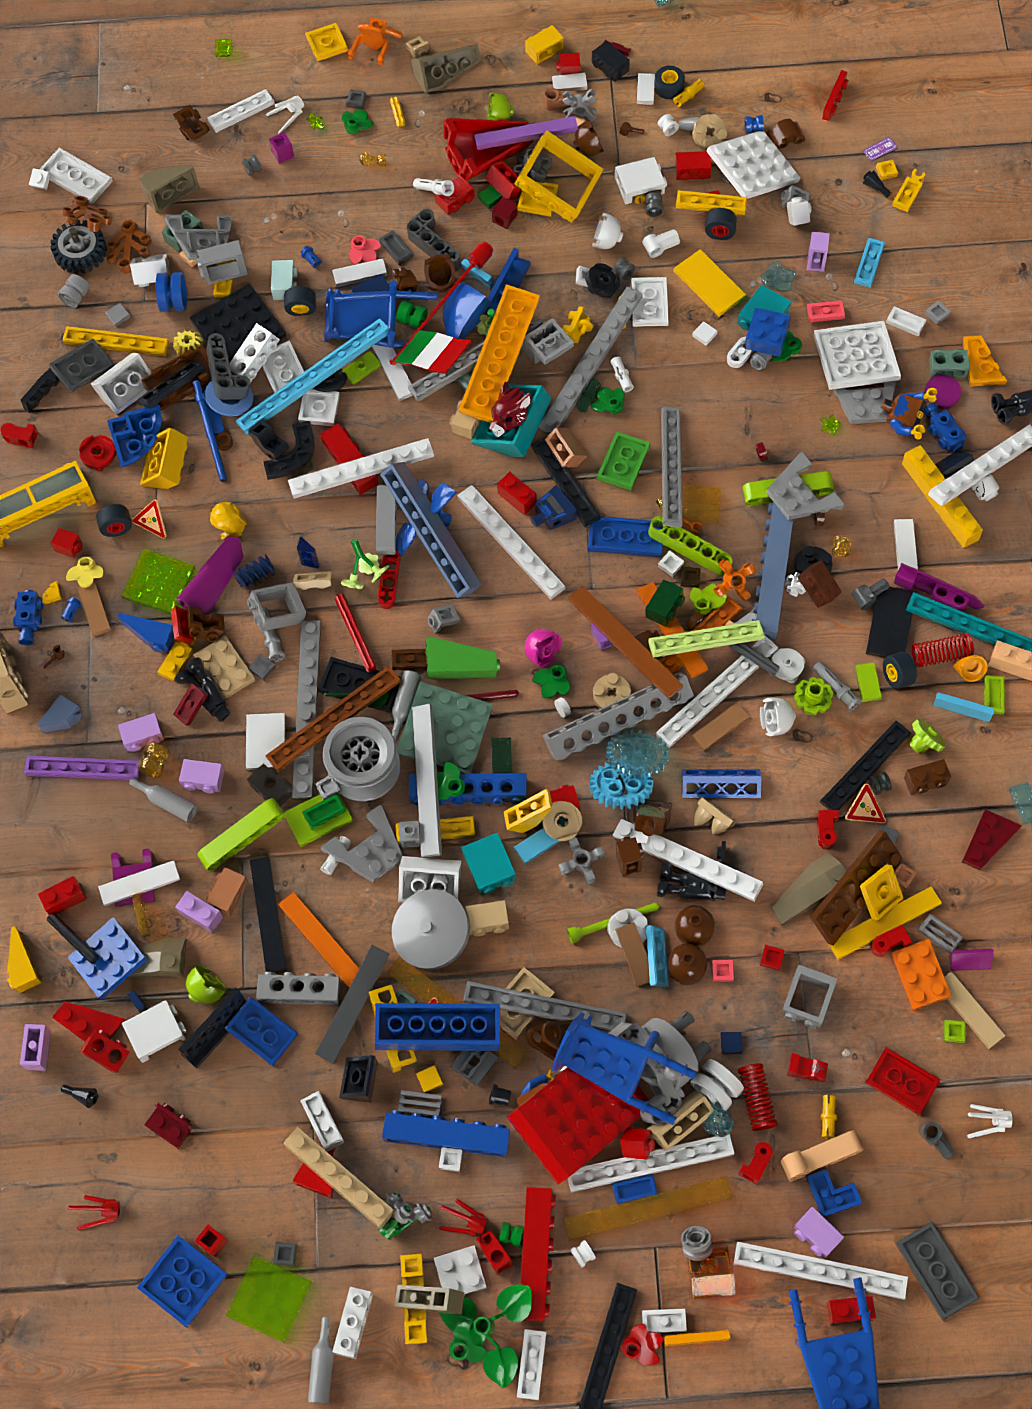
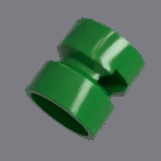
M403 300L398 308L396 321L405 325L410 323L411 327L418 329L428 317V308L420 305L415 306L414 303Z

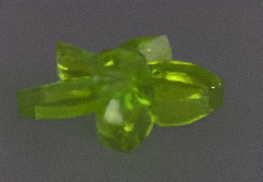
M311 112V118L308 117L306 119L312 123L311 127L313 129H324V124L321 122L322 117H315L313 112Z
M831 415L829 419H820L825 424L821 431L829 429L832 435L835 434L836 428L842 425L839 421H835L834 415Z

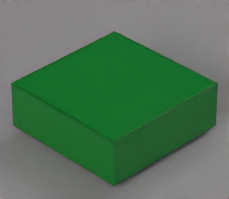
M491 185L478 194V199L488 209L502 198Z

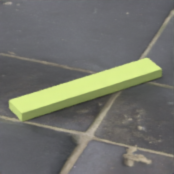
M760 620L649 638L648 643L654 658L762 640L765 634Z

